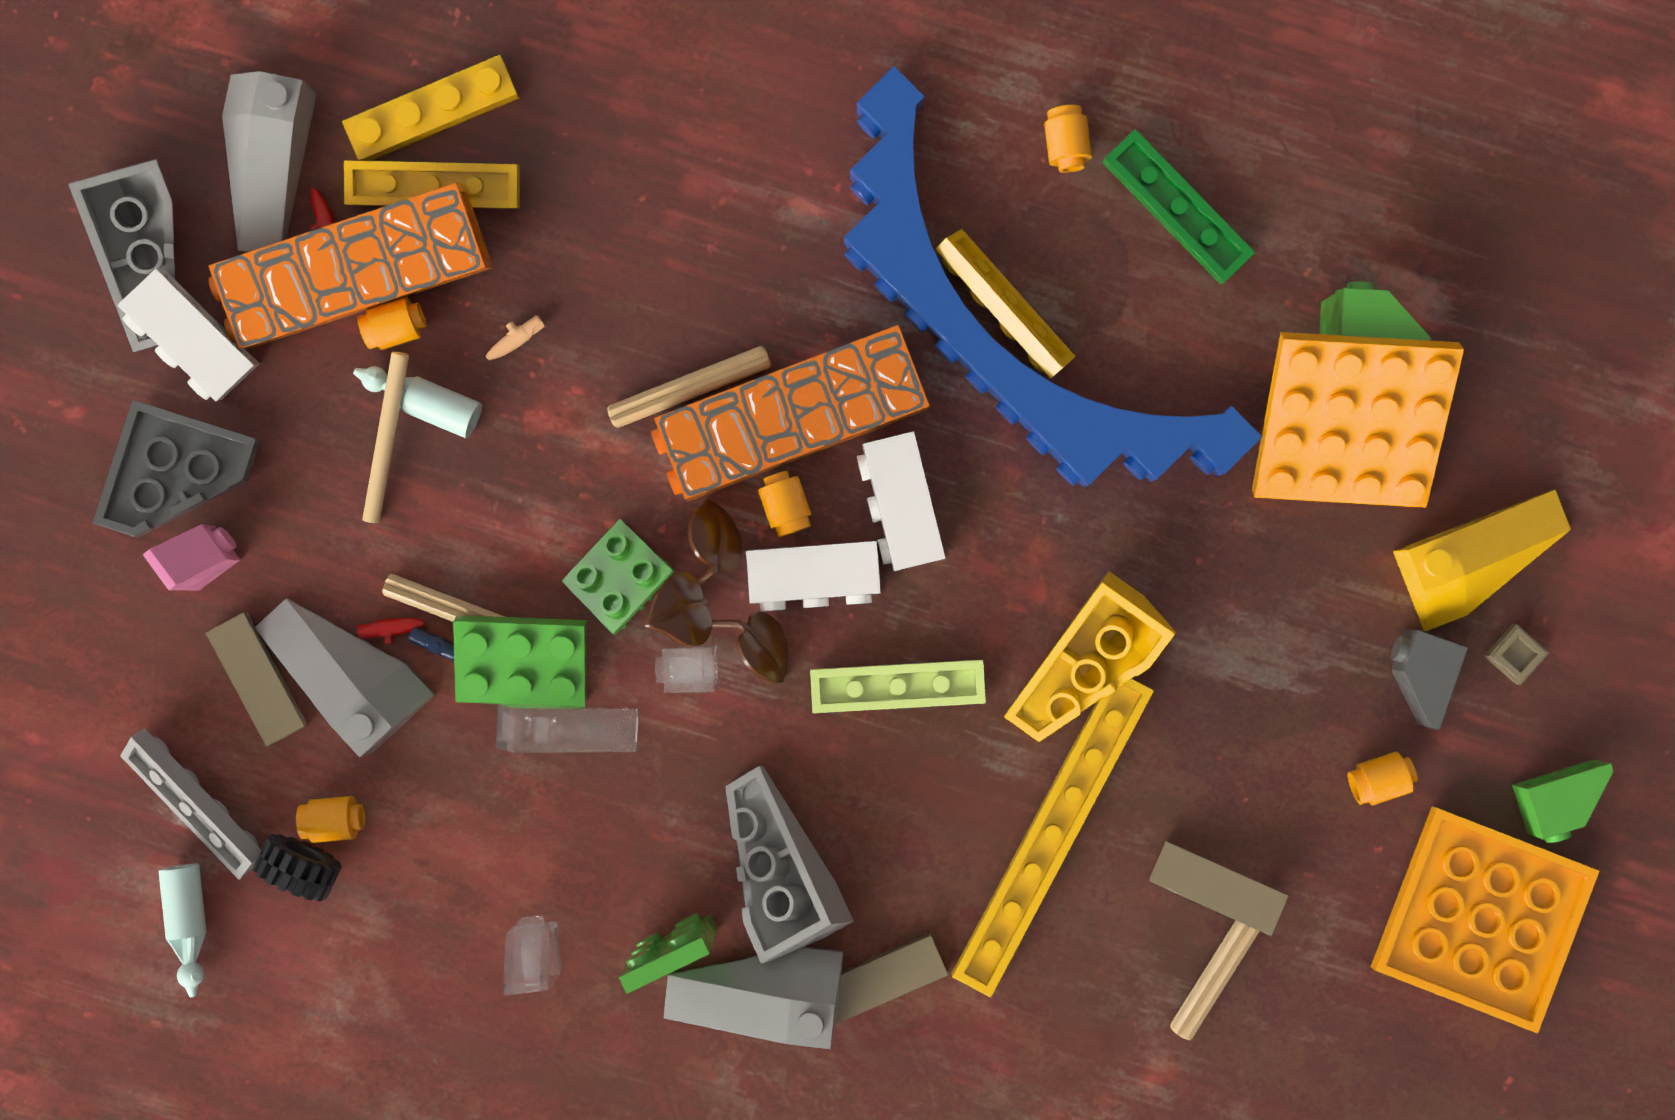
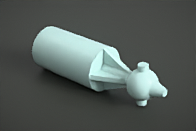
M377 366L367 369L355 368L353 374L362 381L363 386L368 391H385L387 374L382 368ZM416 376L405 377L400 409L406 414L467 439L477 425L482 411V403Z
M199 863L175 865L158 870L165 937L182 962L177 971V980L180 985L185 987L189 997L197 995L198 986L204 978V970L196 962L205 934L207 933Z

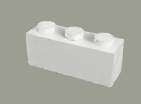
M155 269L117 305L126 313L122 317L125 324L141 337L146 333L158 345L155 349L157 355L172 368H176L179 365L191 377L187 381L189 386L205 400L209 397H212L215 401L224 399L260 364L246 349L239 350L237 343H233L228 337L225 328L165 269Z
M914 431L864 443V454L858 455L857 461L862 481L871 480L874 496L868 497L867 501L873 523L881 521L885 538L878 539L877 542L883 565L891 563L893 571L945 559Z
M877 541L746 551L750 603H760V611L786 609L785 601L803 599V608L829 606L828 597L846 596V605L872 603V594L881 593Z

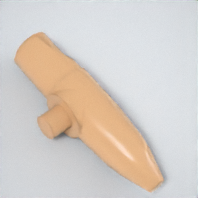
M537 315L517 327L513 321L508 323L506 327L509 332L490 349L486 355L487 359L490 361L500 358L529 341L535 333L546 327Z

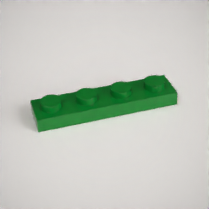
M1136 129L1102 161L1113 175L1220 285L1228 280L1255 253Z

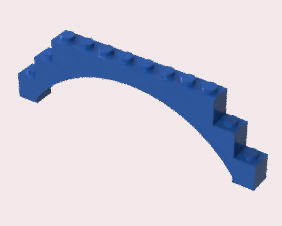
M893 66L857 102L856 113L860 116L857 119L858 124L871 138L875 139L879 136L881 140L850 170V180L853 182L850 186L851 190L864 204L869 205L873 202L876 206L844 236V246L847 248L844 255L848 261L860 272L867 268L876 277L877 281L874 283V286L891 303L897 299L908 310L904 316L919 332L923 333L927 329L938 340L935 347L946 360L952 364L958 360L969 371L965 375L968 382L981 394L988 391L999 402L995 406L997 411L1012 425L1018 421L1029 432L1026 436L1027 441L1041 455L1044 456L1049 452L1060 463L1056 470L1072 486H1075L1078 482L1083 487L1090 485L1121 453L1127 458L1123 462L1125 467L1141 481L1145 477L1150 482L1157 480L1188 449L1193 452L1190 456L1193 463L1205 474L1209 475L1211 472L1216 476L1225 474L1262 438L1232 406L1222 410L1217 415L1192 417L1161 416L1117 409L1083 398L1050 382L1022 364L997 343L966 308L942 269L931 245L920 210L914 175L913 135L915 115L923 108L925 96Z

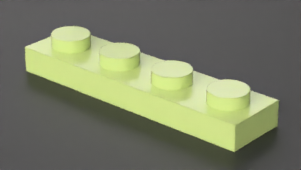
M982 659L810 669L813 713L986 703Z

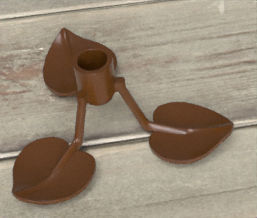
M706 499L693 512L690 518L688 539L697 558L703 563L709 564L708 570L698 579L687 572H677L669 576L653 600L645 626L667 635L686 647L703 645L708 640L712 628H736L742 632L736 644L744 664L763 680L773 684L782 683L787 672V642L781 626L771 615L758 611L749 616L747 623L743 620H712L707 609L708 602L703 598L701 586L717 573L718 568L725 573H732L737 570L742 559V541L738 528L730 515L717 503Z

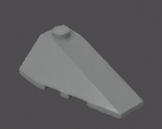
M260 71L230 76L222 120L237 247L240 252L247 253L287 239L317 96L303 80Z
M157 159L76 180L68 184L133 352L153 347L157 344L146 333L141 337L131 330L122 320L126 313L117 305L155 269H165L175 279L173 201Z
M289 598L280 603L255 627L329 725L359 757L376 751L436 695L404 661L375 648L371 643L335 626L331 621Z
M758 766L725 786L732 838L737 841L740 867H736L738 882H742L745 908H741L743 924L760 962L766 963L820 941L854 922L834 878L765 768Z
M805 946L766 963H761L758 955L743 960L724 964L717 963L670 973L667 978L663 1018L784 1044L831 1049L836 1032L844 951Z

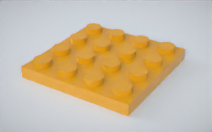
M1280 332L1252 485L1254 498L1426 508L1464 352L1460 342Z
M1432 806L1372 961L1371 968L1538 1034L1600 871Z

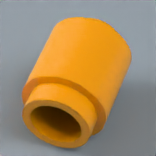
M1063 105L1048 110V120L1045 121L1044 128L1049 165L1058 167L1061 173L1076 172L1084 169V163L1092 159L1087 116L1082 114L1081 106Z
M407 296L366 309V314L357 318L360 333L369 349L378 347L380 350H384L422 337L421 328L427 327L420 304L418 302L412 304Z
M783 471L764 478L765 487L758 489V493L771 529L776 528L778 537H784L811 527L808 517L812 514L799 476L790 478L788 471Z
M1397 751L1357 764L1355 770L1347 773L1351 791L1359 805L1369 802L1373 806L1412 793L1413 783L1418 781L1411 759L1409 757L1402 758Z
M353 796L310 799L307 804L299 805L296 812V827L300 839H309L312 843L356 839L358 830H363L365 826L364 807L362 804H357Z

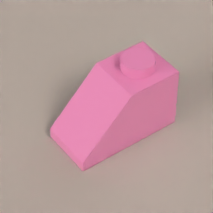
M200 524L169 539L143 554L168 590L199 591L240 561L234 552L237 545L231 535L222 527L217 528L213 525Z

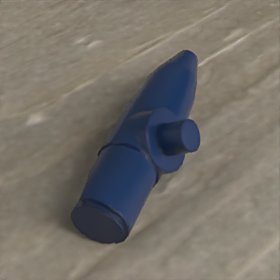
M412 628L408 637L409 642L425 648L432 654H437L454 661V643L422 629Z

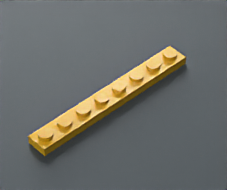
M1130 679L1118 687L1115 692L1095 703L952 971L953 978L991 998L1154 690Z

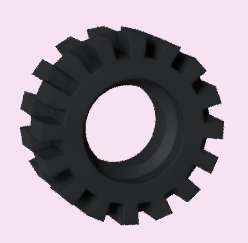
M270 834L253 866V872H256L259 878L265 879L264 882L269 885L278 886L277 889L283 892L287 890L296 897L301 895L306 900L312 901L315 899L316 901H322L327 899L342 865H340L339 860L334 859V856L329 853H323V849L319 847L314 848L308 842H299L294 837L289 836L287 838L282 834Z

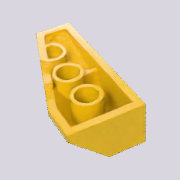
M1551 490L1393 551L1423 630L1428 631L1467 616L1569 532L1571 528L1556 490Z
M1108 571L1004 717L1040 742L1079 716L1082 711L1100 699L1106 698L1133 677L1139 676L1148 670L1173 638L1176 631L1144 595Z

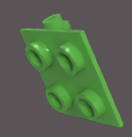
M619 519L566 575L562 582L613 635H616L621 628L625 629L627 627L626 623L639 609L643 610L645 608L644 604L648 600L652 601L654 599L652 595L674 573V569Z

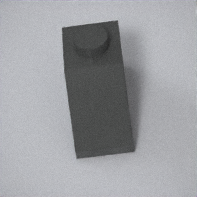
M1405 630L1403 636L1397 637L1392 647L1391 659L1394 660L1391 671L1417 724L1426 728L1440 730L1468 648L1419 630Z

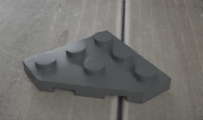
M132 400L93 524L131 536L141 537L247 482L261 440Z

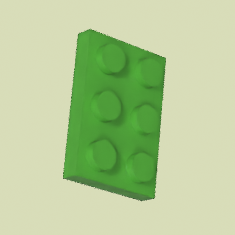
M457 615L455 617L453 632L456 702L585 707L587 703V620Z
M695 913L675 924L676 929L664 937H661L660 933L656 932L639 940L636 943L637 948L631 951L632 955L626 960L627 964L619 976L626 994L709 955L718 932V927L712 915L700 918L699 914Z

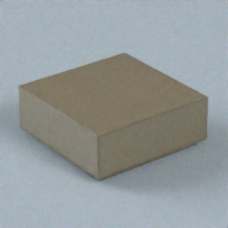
M1511 624L1484 654V657L1513 683L1521 685L1549 652L1518 624Z

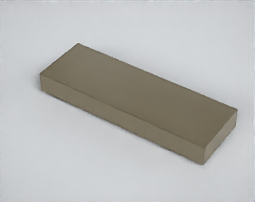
M243 612L206 632V635L265 746L268 747L308 726V723L262 637L255 629L256 626L249 613Z
M1165 841L1149 879L1150 882L1269 936H1272L1288 899V895L1167 841Z
M931 933L842 971L836 1024L948 976Z

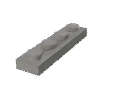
M145 728L133 735L120 755L121 758L238 880L243 878L253 869L261 852L256 838L248 831L242 830L229 816L227 808L220 801L210 797L200 786L195 774L189 769L183 768L170 755L168 747L161 739L153 737Z

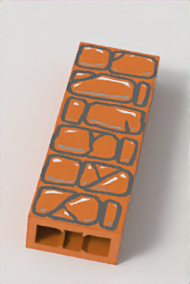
M453 183L208 266L212 275L209 277L211 292L218 302H222L227 316L224 319L225 330L233 343H237L239 350L254 348L366 311L368 308L408 297L494 268L464 184Z
M899 325L655 417L654 420L658 429L652 430L651 435L660 455L667 453L673 469L666 471L675 496L683 493L684 499L689 502L927 411L929 403Z

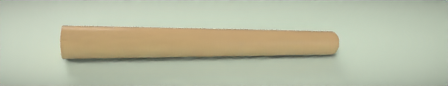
M401 352L391 353L362 518L363 521L369 523H380L409 360V355Z

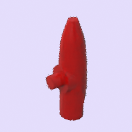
M317 188L311 189L312 208L316 218V223L310 225L311 230L313 231L336 223L324 197Z
M416 618L377 620L373 623L357 625V634L360 639L384 637V644H392V636L409 633L414 627L421 628L425 626V621Z

